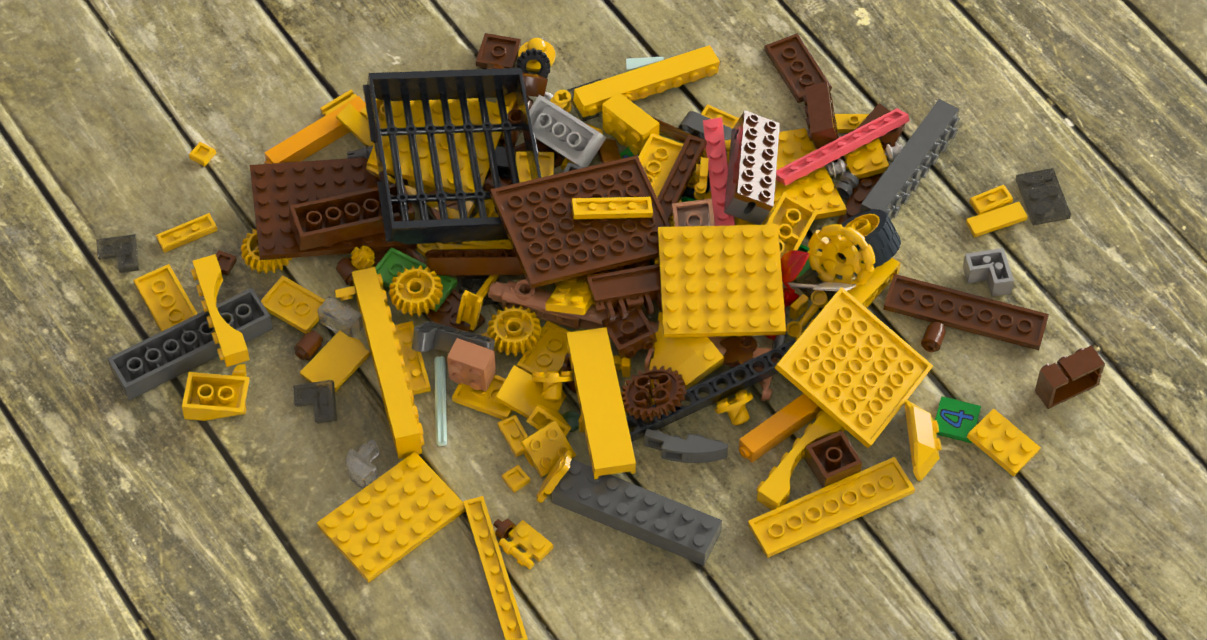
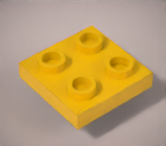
M556 420L520 441L525 450L524 455L532 467H535L540 477L550 472L559 457L567 449L573 452L571 458L576 456Z

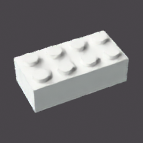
M541 95L538 96L529 110L535 138L581 167L589 166L606 139L601 133Z

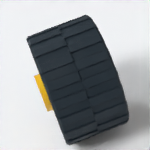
M865 210L851 216L841 224L842 227L855 229L865 237L864 240L867 244L871 245L875 255L874 268L888 262L900 248V237L887 212L883 210ZM858 244L854 245L858 251L861 249Z

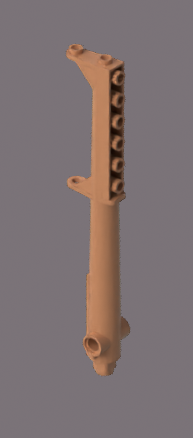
M522 279L517 283L508 281L507 284L492 282L488 297L492 298L493 301L502 303V309L505 306L511 309L513 305L518 309L522 305L523 310L529 308L531 313L535 312L536 318L579 330V327L588 330L604 328L602 320L608 318L606 310L597 312L593 304H591L585 315L546 311L545 303L552 295V292L539 288L530 289L527 279ZM648 321L654 332H658L659 321L658 323ZM719 336L708 337L723 356L727 350L720 345V341L725 338ZM653 347L648 351L644 364L645 369L650 367L651 359L654 357L655 348ZM757 347L753 352V358L772 349ZM774 358L771 361L778 363V358ZM739 362L734 364L723 363V365L733 368L740 365ZM762 367L753 368L756 372L764 370ZM773 376L759 382L763 389L761 401H770L773 390L770 388Z

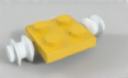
M878 137L870 143L857 148L855 151L843 155L845 162L840 158L836 163L830 162L827 165L829 175H833L836 179L837 174L841 173L842 175L847 169L858 179L884 173L889 167L887 158L893 162L903 146L895 142L894 147L887 144L886 149L883 150Z

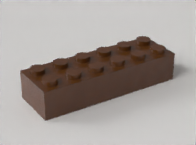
M396 183L389 184L390 196H397ZM404 185L405 194L408 195L407 190H406L405 185ZM378 187L289 206V222L300 251L384 233ZM407 203L409 221H414V208L412 203ZM392 204L394 222L401 221L399 204Z

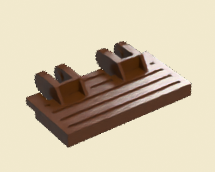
M660 264L586 276V283L596 311L603 312L606 310L610 321L615 320L613 307L616 306L621 318H627V310L623 300H625L627 307L644 304L648 314L654 312L651 300H656L660 312H662Z

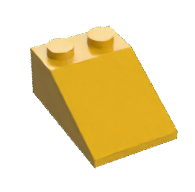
M189 372L182 403L184 419L207 421L243 414L250 378Z

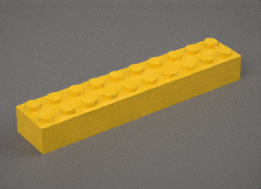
M375 267L353 271L352 278L356 290L355 296L398 459L406 458L413 452H416L418 455L422 454L421 446L425 445L421 423H419L417 407L414 405V396L409 386V377L405 371V363L400 352L399 340L396 338V329L391 319V310L387 304V295L383 289L381 273L377 274Z

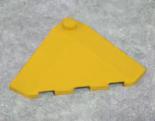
M659 312L658 332L655 333L657 342L653 346L655 351L649 370H652L654 366L657 367V370L662 366L665 367V370L669 367L672 368V371L677 370L678 374L682 375L686 385L685 389L687 390L723 365L724 357L708 337L663 338L662 312ZM650 379V380H651V383H652V385H653V388H655V387H654V384H653L654 379Z

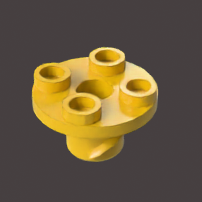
M532 38L520 47L518 57L521 56L522 52H526L527 49L532 50V48H535L536 50H542L550 60V66L555 61L553 46L541 38ZM530 60L526 64V69L529 71L538 72L541 68V64L537 60Z
M547 370L546 374L542 371L532 372V381L543 382V392L541 395H543L544 399L557 401L565 394L562 390V382L573 381V371H561V374H559V370Z
M746 389L735 393L736 397L731 399L726 397L716 402L715 413L727 412L732 425L735 426L746 423L750 416L745 404L753 399L752 393H747Z

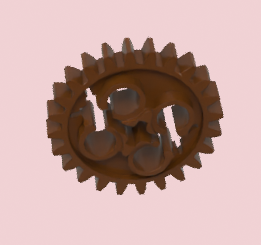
M656 366L652 370L646 367L644 373L639 370L638 376L631 375L632 381L626 380L627 386H622L623 392H621L625 412H628L629 416L634 415L635 419L641 416L642 421L647 417L652 421L654 416L661 419L662 414L669 416L668 411L675 412L674 406H681L680 401L685 400L684 395L687 394L682 375H679L677 370L672 371L671 367L665 370L664 366L657 370ZM650 379H654L653 384H654V387H655V388H653V385H652ZM652 398H653V400H654V403H655L656 408H655V407H654V408L652 407V405H653Z

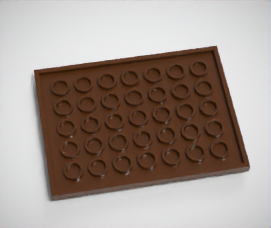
M638 156L490 189V196L530 289L658 258V227H671ZM651 197L652 218L573 219L572 198Z
M364 157L250 165L260 260L351 254L355 247L360 249L361 246H367L373 252L389 251L391 247L396 250H406L409 247L417 249V244H404L396 241L386 242L385 233H379L300 251L289 222V206L378 187L377 184L380 182V179L366 170L368 159ZM387 174V175H389L390 177H392L393 179H395V176H394V175ZM403 179L404 185L408 186V180Z

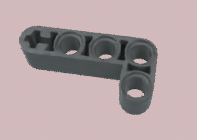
M425 322L414 328L411 348L419 352H427L433 348L450 352L456 339L459 338L494 351L495 340L442 324Z

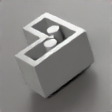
M1004 248L965 254L963 270L967 283L987 280L992 297L1011 294L1014 279Z

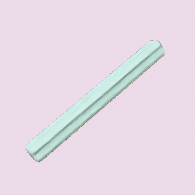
M437 356L434 359L436 445L446 446L445 357Z

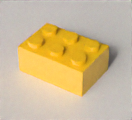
M620 92L602 104L603 130L608 135H612L621 145L629 147L635 156L640 154L651 133L659 135V122Z

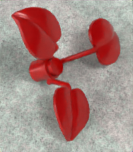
M791 250L786 252L781 258L782 282L787 287L783 288L784 308H790V305L800 297L788 283L795 280L803 269L810 255L807 252ZM765 335L767 338L775 341L776 335Z

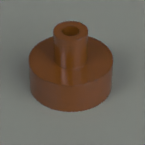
M497 519L493 524L497 528L495 535L499 539L509 538L508 533L516 527L509 519L503 522Z

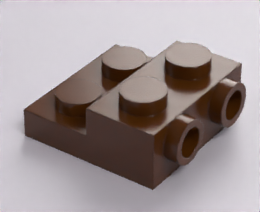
M639 305L626 309L627 318L622 319L620 314L617 313L613 321H610L608 318L602 320V324L604 327H607L608 335L621 359L624 357L632 358L636 355V351L642 348L650 349L657 342L656 334Z

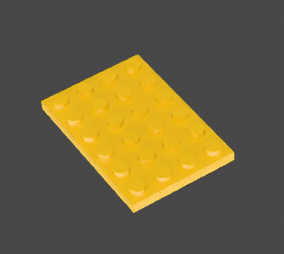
M413 452L318 521L317 527L365 580L370 583L463 514L465 507L462 500L416 452Z

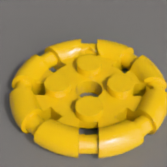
M840 224L822 227L821 231L817 230L812 235L808 243L810 248L807 252L810 254L808 257L809 264L812 270L818 273L817 277L823 282L856 284V286L866 284L872 277L875 269L873 267L875 255L871 245L866 243L865 237L851 227H842ZM858 244L861 249L858 251L854 245ZM838 253L844 254L846 260L841 259ZM837 275H841L842 279L837 278Z

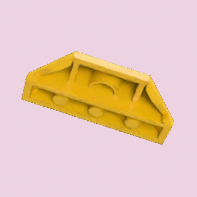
M905 400L904 405L913 473L917 481H922L940 459L939 451L942 450L940 439L936 436V433L939 432L937 420L933 421L929 412L909 400Z

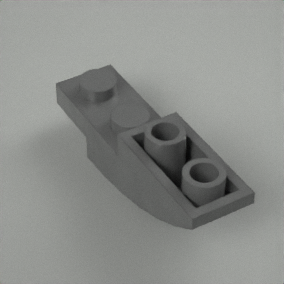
M647 429L644 436V446L662 451L661 458L670 461L705 463L725 459L728 455V444L720 440L707 439L698 434L693 435L689 433L687 440H684L679 436H670L658 430Z

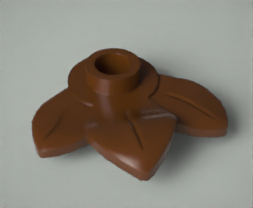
M731 336L720 341V345L727 350L723 355V363L726 364L745 363L753 359V352L757 349V341L752 336Z

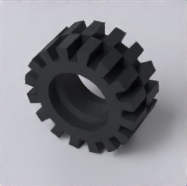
M535 48L522 52L516 64L517 68H521L522 73L538 74L546 79L550 73L549 58L542 50H536ZM530 60H537L541 64V68L537 73L527 71L526 64Z

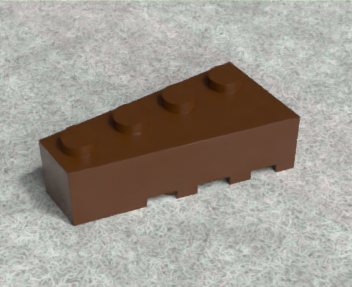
M827 81L805 87L806 95H803L806 106L804 107L807 116L806 123L808 129H810L807 130L810 141H814L816 150L839 138L833 99Z

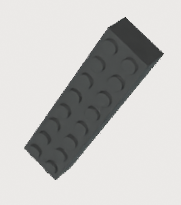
M941 99L936 102L862 202L860 212L880 209L887 212L890 219L898 216L900 207L908 202L910 193L917 190L921 178L927 176L929 167L936 164L940 152L946 150L948 141L955 138L958 132L956 126L960 120L958 117L959 108Z
M253 288L245 290L216 306L225 322L243 334L245 343L273 329L271 317ZM203 311L107 358L111 371L128 400L219 356L217 349L220 346L214 343L212 333L215 331L214 328H209L206 318L209 316L208 312L204 313Z
M574 459L571 460L567 473L552 491L553 504L703 566L721 534L722 520L610 474L598 476V479H594L592 467Z

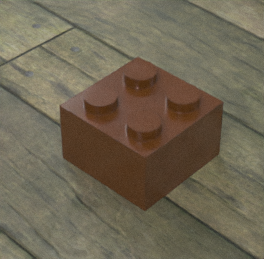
M842 430L805 447L804 459L822 488L861 471L862 461Z

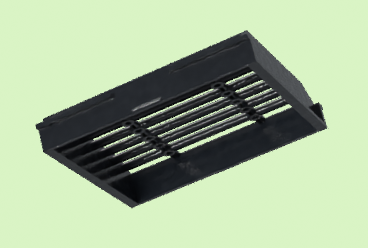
M521 68L369 73L367 85H363L370 139L375 145L380 179L377 186L386 242L427 244L509 240L500 217H487L484 200L492 198L490 192L482 190L473 133L484 132L494 189L501 187L492 132H503L512 184L520 183L510 131H523L531 180L541 178L538 148L532 129ZM513 92L516 93L521 123L511 124L508 121L504 95ZM478 98L482 125H473L471 123L467 99ZM486 98H497L501 124L490 123ZM376 99L383 101L387 128L380 129ZM448 99H459L463 119L462 126H454L452 124ZM421 100L425 127L414 126L410 101ZM429 100H440L444 126L433 125ZM391 101H402L406 128L394 126ZM454 133H465L475 189L474 193H465L463 191ZM427 134L436 194L424 193L415 135ZM434 134H446L456 193L446 194L443 190ZM399 135H408L417 195L405 194L396 138ZM381 136L389 137L397 196H390ZM445 201H457L460 219H448ZM465 201H477L479 218L467 217ZM426 202H438L439 220H429ZM407 203L419 204L421 220L409 221ZM392 204H399L401 221L394 222Z

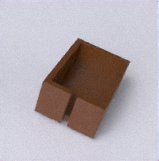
M1092 345L1087 348H1080L1068 357H1061L1057 364L1055 362L1051 365H1044L1039 371L1035 392L1046 408L1050 409L1098 386L1105 363Z

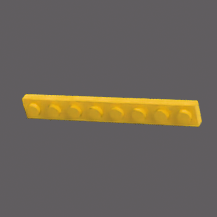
M480 496L463 501L465 512L504 639L528 640L484 497Z

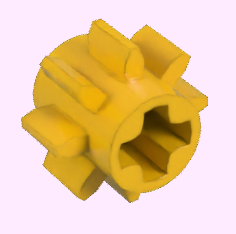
M361 246L360 249L355 247L351 252V263L359 270L366 267L371 268L375 263L374 252L367 246Z

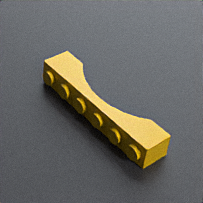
M216 254L193 260L194 269H191L194 281L198 280L199 282L196 285L199 297L203 296L204 298L201 301L204 313H209V316L206 318L209 328H214L215 331L212 333L214 343L220 346L217 349L220 361L224 360L226 367L249 361V353L243 334L226 323L216 307L217 295L223 282Z
M823 409L820 410L816 416V421L806 427L802 438L795 440L792 450L782 456L778 467L774 466L768 475V479L758 485L756 489L757 501L771 510L785 505L790 496L792 473L799 461L804 458L805 447L841 430L845 432L846 429Z

